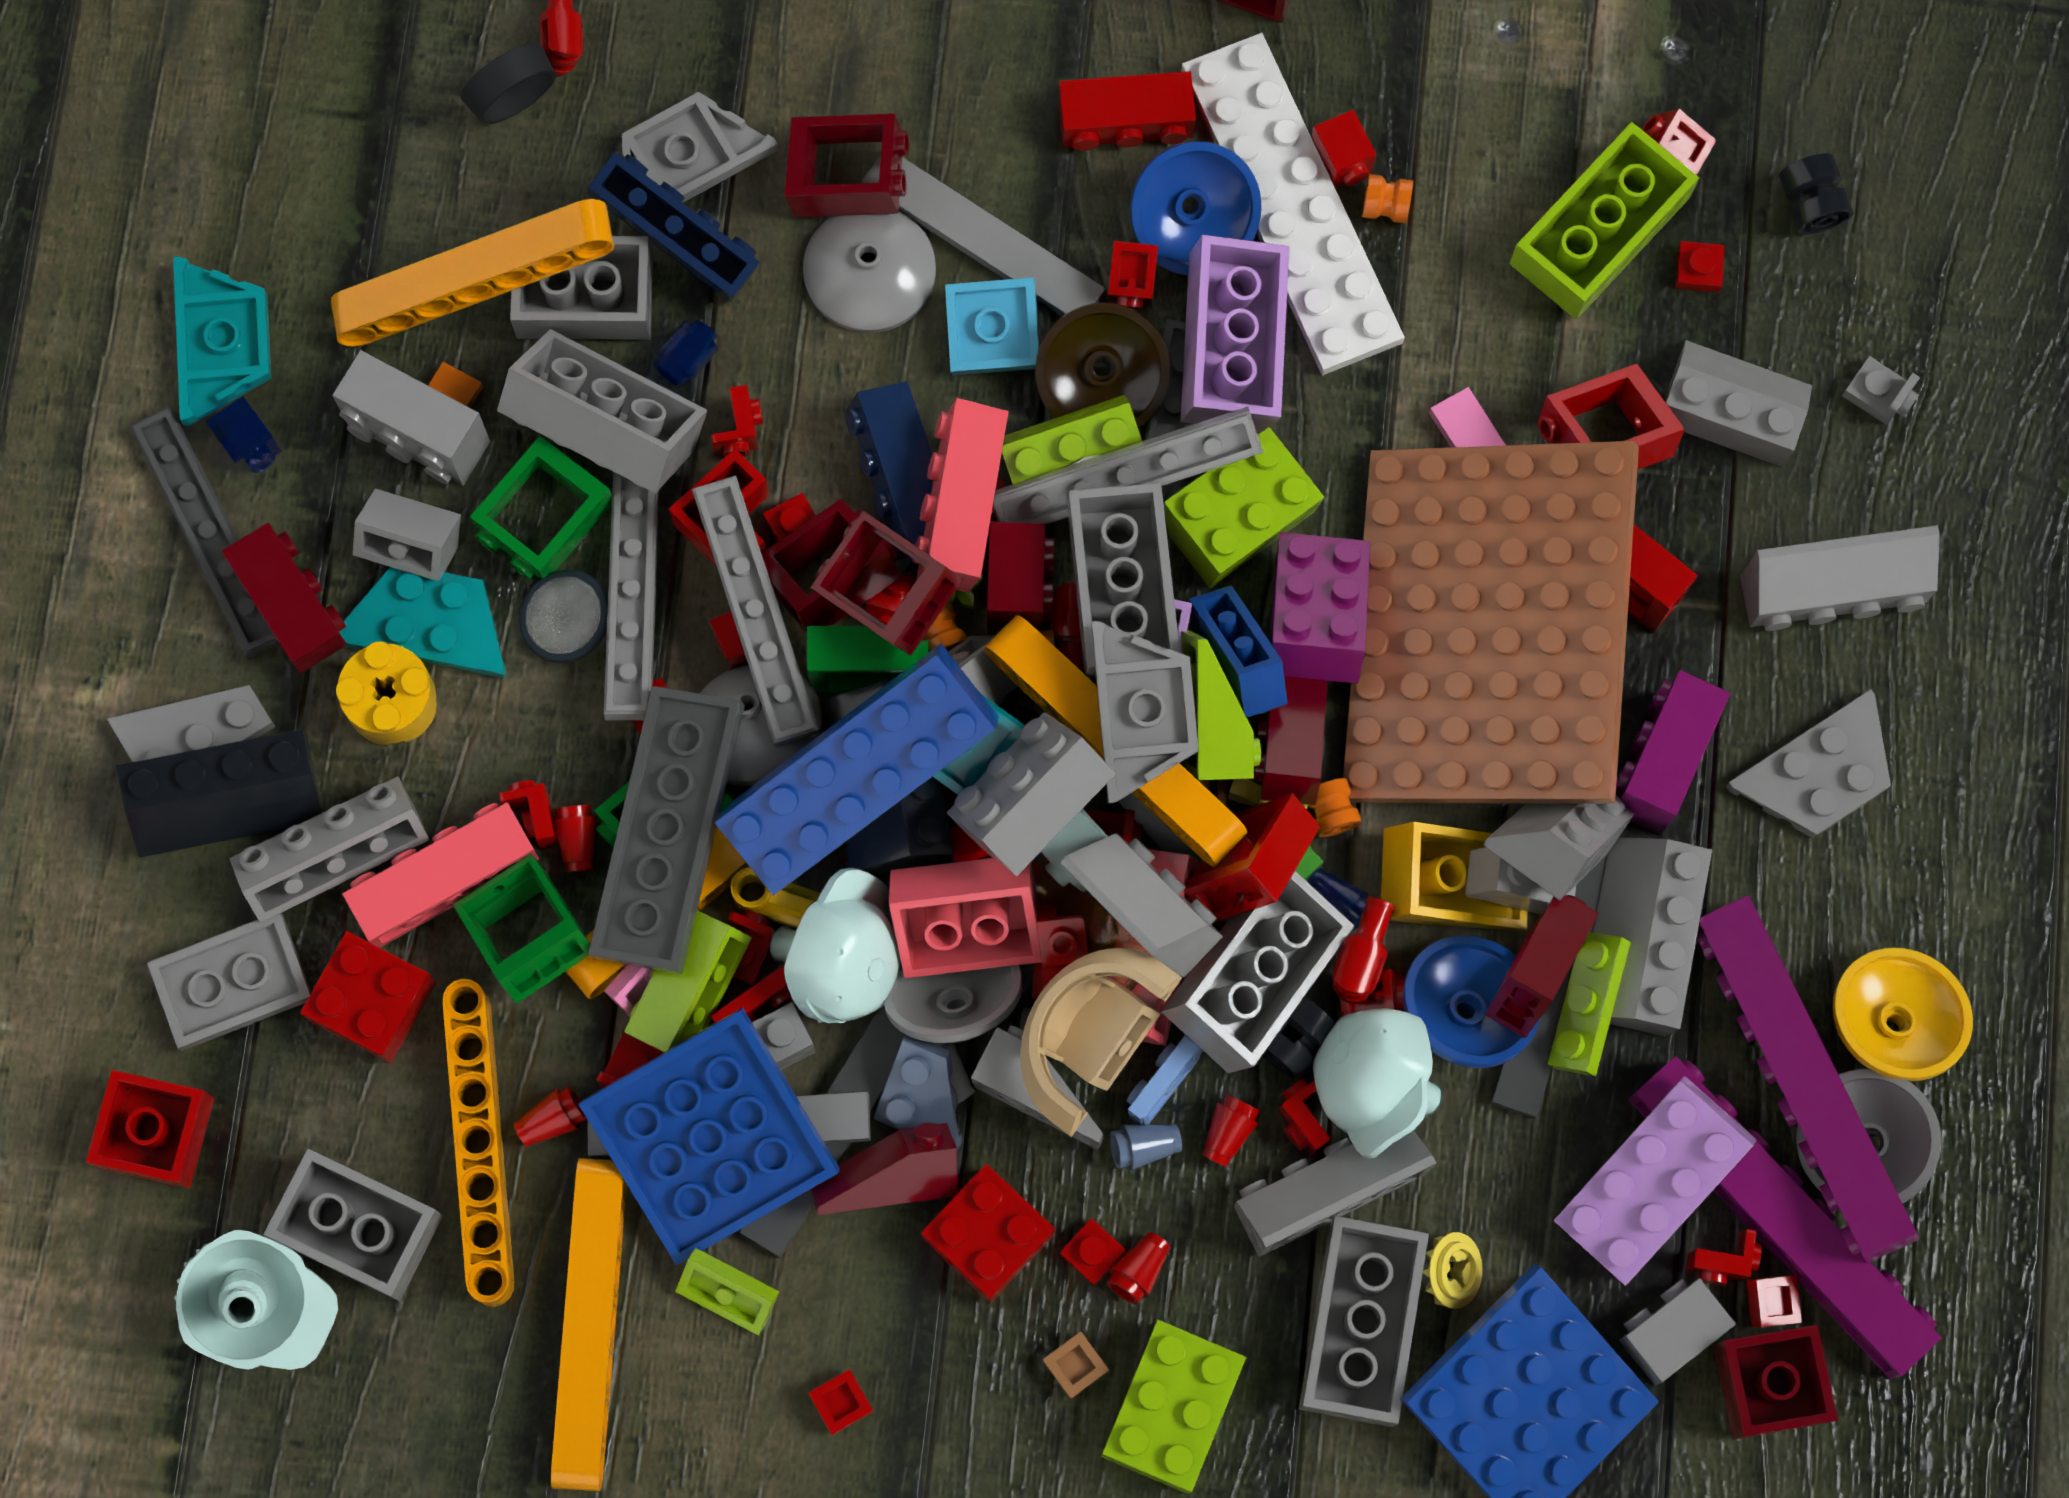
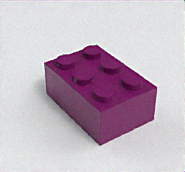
M1279 533L1274 563L1269 642L1282 660L1284 676L1359 683L1366 645L1370 541Z
M1682 670L1678 671L1671 682L1667 680L1662 681L1658 691H1655L1644 714L1651 721H1644L1626 756L1633 759V762L1627 760L1622 771H1619L1617 775L1616 796L1624 802L1627 809L1634 813L1629 822L1661 835L1677 816L1731 694L1730 692Z

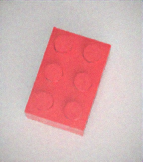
M994 858L891 870L889 907L904 978L1042 962L1036 924L1039 901L1032 863L1030 862L1018 876H1015Z

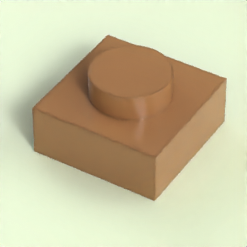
M1079 1332L1042 1360L1070 1400L1109 1372L1107 1366L1082 1332Z

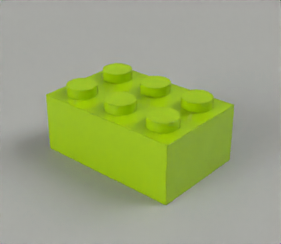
M1270 427L1258 434L1263 453L1209 470L1163 503L1167 534L1209 588H1212L1279 539L1280 532L1287 533L1312 515L1325 498Z
M1157 1320L1101 1457L1188 1495L1192 1493L1246 1357Z

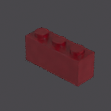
M268 522L221 551L300 674L347 646V643L340 634V631L347 628L333 604L324 609L316 595L322 592L323 589L309 567L300 571L292 558L300 553L286 531L277 535Z
M1284 676L1288 704L1267 711V716L1259 715L1256 738H1259L1260 743H1264V753H1261L1260 766H1254L1253 780L1262 781L1260 799L1275 800L1293 793L1301 804L1316 805L1322 772L1327 680Z

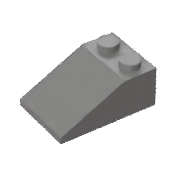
M1010 1025L1006 1032L997 1027L971 1077L973 1087L1065 1133L1038 1110L1027 1092L1020 1063L1023 1030ZM1046 1058L1049 1072L1058 1088L1069 1099L1083 1108ZM1087 1114L1072 1137L1099 1150L1103 1142V1133L1089 1114Z

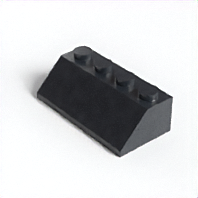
M881 681L824 699L821 702L825 731L891 681ZM932 776L844 842L846 868H855L871 875L890 874L891 870L944 864L953 855L942 783Z
M304 729L116 765L124 810L139 858L286 829L323 813L307 732Z

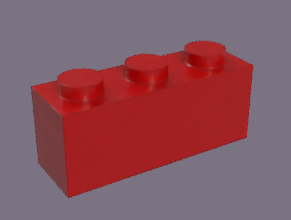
M1191 71L1059 81L1058 99L1063 147H1073L1076 150L1086 151L1095 149L1102 144L1117 143L1120 147H1135L1142 144L1143 141L1161 140L1165 144H1177L1185 141L1187 138H1194L1196 115Z

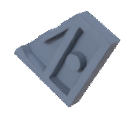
M905 1035L873 1119L898 1130L916 1127L923 1123H947L958 1151L962 1143V1134L957 1129L955 1110L958 1104L956 1089L951 1083V1075L953 1073L951 1052L933 1043Z

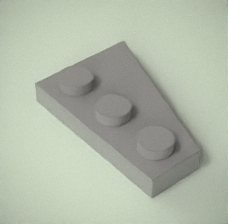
M250 685L107 719L132 762L258 738L275 728L274 723Z

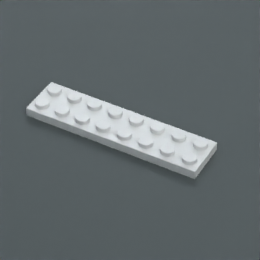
M1263 33L1182 63V72L1191 71L1194 100L1214 143L1238 155L1255 176L1260 190L1262 207L1260 223L1256 232L1260 242L1289 246L1287 301L1321 375L1323 376L1403 344L1405 339L1403 332Z

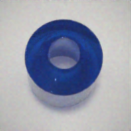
M684 320L657 352L659 358L653 366L669 382L677 387H682L686 381L692 382L718 351V346L714 342L717 335L700 320H696L694 323Z

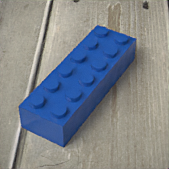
M939 644L725 806L717 817L715 824L774 896L994 731L999 716L944 646Z

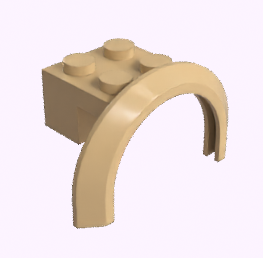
M1110 948L1087 954L1062 969L1046 985L1028 1015L1020 1049L1021 1071L1025 1087L1038 1110L1071 1137L1088 1112L1069 1099L1058 1088L1049 1072L1046 1056L1062 1062L1088 1083L1108 1091L1161 1013L1122 984L1107 976H1120L1135 980L1164 1001L1169 998L1182 979L1180 975L1151 955L1126 948Z

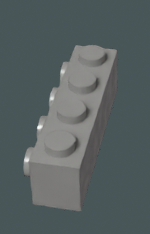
M399 776L385 783L374 786L369 791L342 804L335 805L328 811L299 825H294L258 845L251 846L229 859L241 891L261 923L407 850L429 841V837L414 804Z

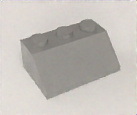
M1686 340L1664 401L1685 428L1684 432L1784 467L1795 450L1809 408L1812 385Z
M1615 796V804L1526 803L1490 835L1483 845L1558 900H1561L1609 853L1634 813L1625 807L1624 802L1618 796Z
M1115 833L1066 855L1060 861L1154 958L1183 978L1223 937L1211 925L1217 919L1215 915L1197 899L1190 904L1180 894L1186 887L1168 869L1165 868L1159 873L1150 864L1155 856L1136 838L1129 844Z

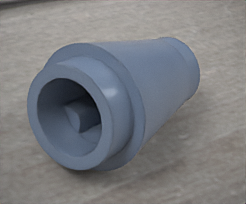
M1176 1124L1121 1125L1120 1130L1111 1131L1110 1148L1116 1167L1118 1169L1127 1167L1129 1171L1170 1156L1173 1153L1181 1152L1182 1139Z

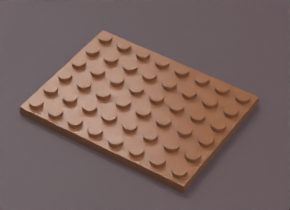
M1635 441L1371 450L1363 540L1370 541L1366 645L1359 683H1351L1343 778L1348 780L1352 791L1349 796L1351 803L1615 804L1639 446Z

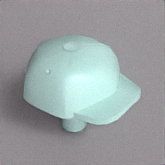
M855 868L840 869L830 877L818 900L808 907L798 929L793 930L790 926H782L774 933L771 940L770 952L772 958L778 962L785 961V980L793 1001L807 1017L816 1019L818 1023H844L845 1021L861 1018L884 1006L883 1001L891 992L901 966L895 932L886 917L889 899L887 886L867 872Z
M1383 1008L1344 1015L1337 1021L1325 1038L1313 1062L1315 1085L1326 1116L1337 1127L1348 1134L1357 1152L1367 1159L1376 1158L1391 1144L1412 1132L1424 1118L1433 1115L1437 1111L1443 1098L1441 1086L1428 1081L1432 1073L1433 1059L1426 1025L1422 1018L1407 1012Z
M233 1230L223 1234L211 1243L204 1244L201 1249H197L195 1256L184 1263L181 1277L177 1279L179 1284L177 1295L174 1297V1300H176L179 1331L183 1341L189 1347L216 1361L248 1370L260 1365L287 1370L306 1367L317 1358L338 1312L336 1293L326 1281L305 1267L300 1255L274 1240L245 1230Z

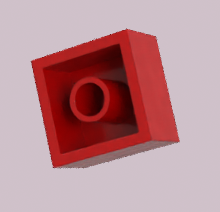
M346 931L300 1014L310 1023L392 1064L437 982L428 972Z
M111 1070L86 1163L99 1170L190 1189L215 1098L202 1089Z
M986 1163L921 1232V1237L984 1299L991 1303L1055 1235L1056 1229Z

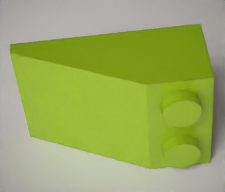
M1181 631V653L1190 657L1199 748L1198 752L1182 761V766L1197 780L1254 779V766H1260L1261 762L1259 738H1254V732L1208 640L1192 631Z

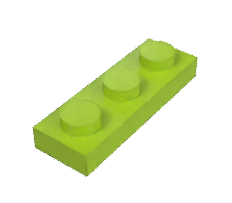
M1588 933L1574 961L1547 1065L1558 1070L1596 1076L1629 952L1630 941L1619 936Z

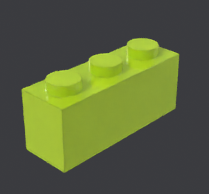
M1122 395L1004 436L1002 454L1012 484H1016L1070 466L1084 457L1103 455L1142 442L1130 403L1126 395Z
M697 910L682 974L652 969L651 979L640 1001L633 1007L630 1013V1021L624 1032L666 1052L706 1029L711 1021V1015L715 1013L752 937Z

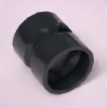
M1823 153L1805 157L1788 165L1780 172L1779 177L1787 199L1795 201L1790 210L1799 234L1810 235L1824 232L1845 223L1853 216L1854 212L1845 188L1837 187L1842 177L1833 154Z
M1303 997L1262 1054V1057L1282 1074L1298 1082L1313 1064V1052L1319 1050L1336 1023L1315 1003ZM1290 1035L1297 1040L1295 1044L1288 1039Z

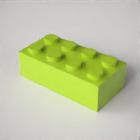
M1631 122L1517 243L1509 264L1577 320L1688 201L1700 177Z

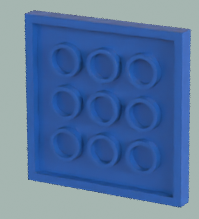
M743 1007L586 1097L579 1103L580 1108L676 1266L687 1260L695 1248L701 1251L705 1250L838 1174L840 1170Z
M1535 1264L1400 1398L1405 1406L1488 1498H1566L1659 1403L1542 1267Z

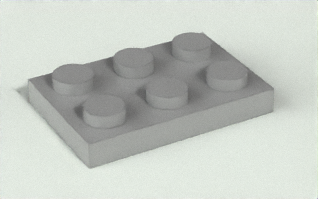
M282 913L261 923L259 920H255L147 963L175 1043L180 1051L304 1004L311 994Z

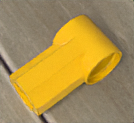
M751 867L738 871L733 877L730 887L735 906L740 912L744 913L745 910H750L769 920L798 929L808 907L816 902L821 894L790 883L773 896ZM757 882L765 887L763 896L753 902L742 899L740 896L742 888L748 883Z

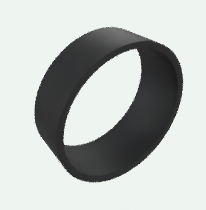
M529 43L516 47L485 65L466 83L461 91L460 98L483 124H495L520 113L536 102L552 86L556 74L543 46L539 43Z

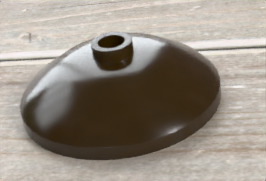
M1091 303L1066 313L1047 331L1037 353L1035 365L1036 383L1044 405L1054 418L1126 395L1139 428L1155 414L1165 398L1170 380V359L1160 333L1143 315L1119 304ZM1098 359H1106L1110 362V369L1104 374H1099L1093 369V365Z

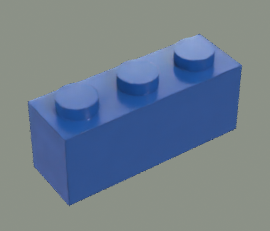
M1232 585L1190 598L1194 633L1208 640L1246 718L1288 704L1282 660Z

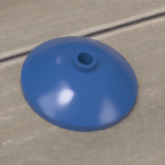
M1206 141L1179 143L1157 154L1140 173L1134 185L1130 201L1131 225L1138 243L1158 245L1156 263L1169 271L1188 275L1189 253L1202 235L1253 241L1259 227L1262 210L1259 186L1248 165L1231 150ZM1188 197H1193L1195 200L1193 210L1184 212L1182 209L1183 201Z
M1452 936L1434 942L1416 957L1405 977L1403 1005L1405 1012L1422 1018L1426 1025L1433 1053L1457 1065L1487 1068L1510 1061L1528 1046L1538 1029L1540 1019L1528 1036L1524 1038L1485 1016L1489 1005L1516 957L1510 950L1496 942L1481 937ZM1457 1010L1467 1012L1470 1019H1464L1459 1016Z

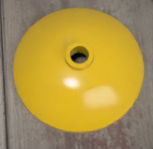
M1883 948L1869 952L1858 958L1847 968L1834 992L1833 1018L1842 1042L1860 1063L1882 1076L1891 1079H1906L1908 1081H1922L1936 1077L1946 1072L1960 1059L1970 1042L1973 1029V1015L1970 1001L1963 986L1943 964L1921 952L1905 948ZM1887 1021L1897 1024L1899 1031L1890 1029Z

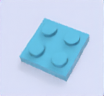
M1034 277L945 285L950 371L952 376L1035 369L1039 350V332Z

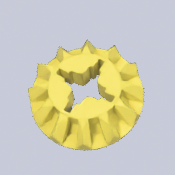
M1447 1232L1445 1236L1434 1238V1249L1426 1252L1429 1264L1428 1268L1423 1271V1274L1429 1277V1282L1425 1291L1434 1295L1435 1304L1458 1309L1468 1305L1479 1290L1482 1279V1260L1475 1242L1469 1236L1460 1232ZM1449 1262H1455L1453 1264L1454 1267L1452 1269L1450 1267ZM1449 1271H1450V1275H1451L1452 1279H1451V1278H1447V1273H1448Z

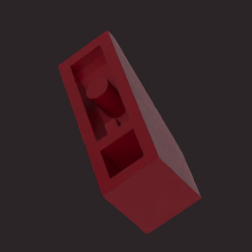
M923 1123L916 1127L900 1129L839 1164L840 1170L838 1174L810 1189L818 1215L953 1197L958 1194L957 1147L947 1123Z

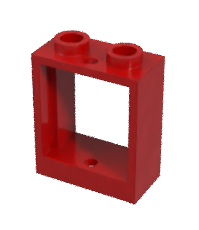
M1638 364L1546 396L1537 425L1542 437L1551 444L1591 442L1574 416L1616 402L1639 434L1636 437L1625 440L1635 441L1639 446L1637 470L1674 457L1685 430Z
M1634 524L1628 613L1654 633L1681 602L1698 575Z
M1293 793L1235 813L1234 815L1247 829V834L1216 866L1213 867L1204 860H1201L1184 892L1192 901L1197 899L1217 918L1214 922L1278 901L1321 827Z

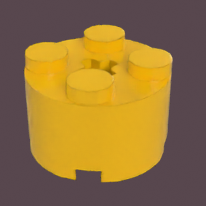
M374 642L354 654L340 673L336 687L340 706L356 731L365 739L379 745H389L403 741L406 743L423 734L432 723L437 707L435 685L422 661L410 650L395 644ZM385 690L389 692L394 690L396 693L391 699L387 696L380 697Z

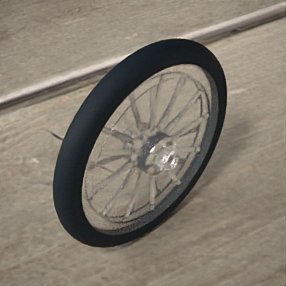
M560 570L548 574L544 579H540L532 586L523 600L519 615V626L524 642L538 657L553 663H570L586 657L599 646L607 633L608 595L595 578L584 572Z

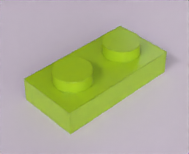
M697 1248L688 1258L675 1290L676 1293L758 1336L765 1327L779 1295L778 1290Z

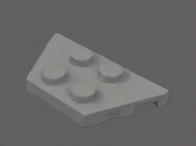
M700 92L622 133L623 157L625 158L629 154L641 162L649 170L646 175L658 185H661L664 181L674 187L685 197L682 203L779 150L778 144L773 137L768 134L764 136L746 125L744 119L731 111L720 109L715 101ZM627 225L630 231L634 230L629 225Z
M1100 621L1091 622L1103 758L1104 762L1116 773L1106 784L1107 801L1110 804L1116 803L1199 751L1190 657L1155 645L1151 641L1136 635L1132 636Z
M1870 689L1730 781L1726 788L1736 796L1741 794L1763 806L1762 810L1775 818L1788 820L1795 829L1811 838H1815L1891 786L1875 694Z

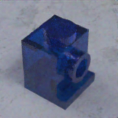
M244 396L205 421L236 464L243 459L254 473L268 468L275 461V456L282 452L272 434Z

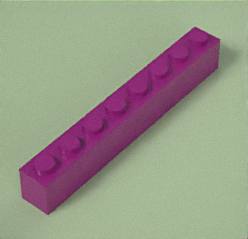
M1744 896L1700 917L1699 923L1704 932L1697 934V940L1708 960L1714 957L1718 959L1724 972L1716 976L1720 987L1728 1001L1737 998L1744 1012L1743 1015L1736 1017L1748 1043L1757 1039L1765 1055L1756 1060L1768 1084L1770 1085L1777 1081L1785 1098L1777 1102L1789 1127L1798 1123L1806 1140L1798 1143L1799 1148L1809 1168L1813 1169L1819 1166L1827 1183L1819 1186L1831 1212L1840 1209L1848 1224L1847 1227L1840 1229L1852 1255L1854 1256L1861 1252L1867 1263L1919 1240L1916 1229L1750 896Z
M1677 1056L1672 1058L1628 1099L1646 1119L1677 1083L1686 1076L1739 1123L1735 1119L1737 1111L1731 1103L1719 1094L1714 1097L1702 1084L1705 1079L1698 1068L1688 1060L1681 1062ZM1750 1129L1748 1132L1757 1139L1754 1146L1713 1191L1748 1229L1756 1230V1237L1792 1275H1797V1281L1890 1380L1902 1377L1942 1338L1934 1330L1937 1326L1935 1320L1921 1306L1915 1305L1913 1307L1900 1294L1903 1291V1287L1892 1274L1884 1269L1879 1271L1871 1262L1867 1263L1861 1252L1854 1256L1852 1255L1840 1229L1833 1223L1836 1221L1834 1213L1821 1200L1816 1199L1813 1201L1800 1188L1803 1185V1181L1798 1174L1786 1164L1780 1166L1767 1153L1770 1147L1765 1139L1755 1130Z

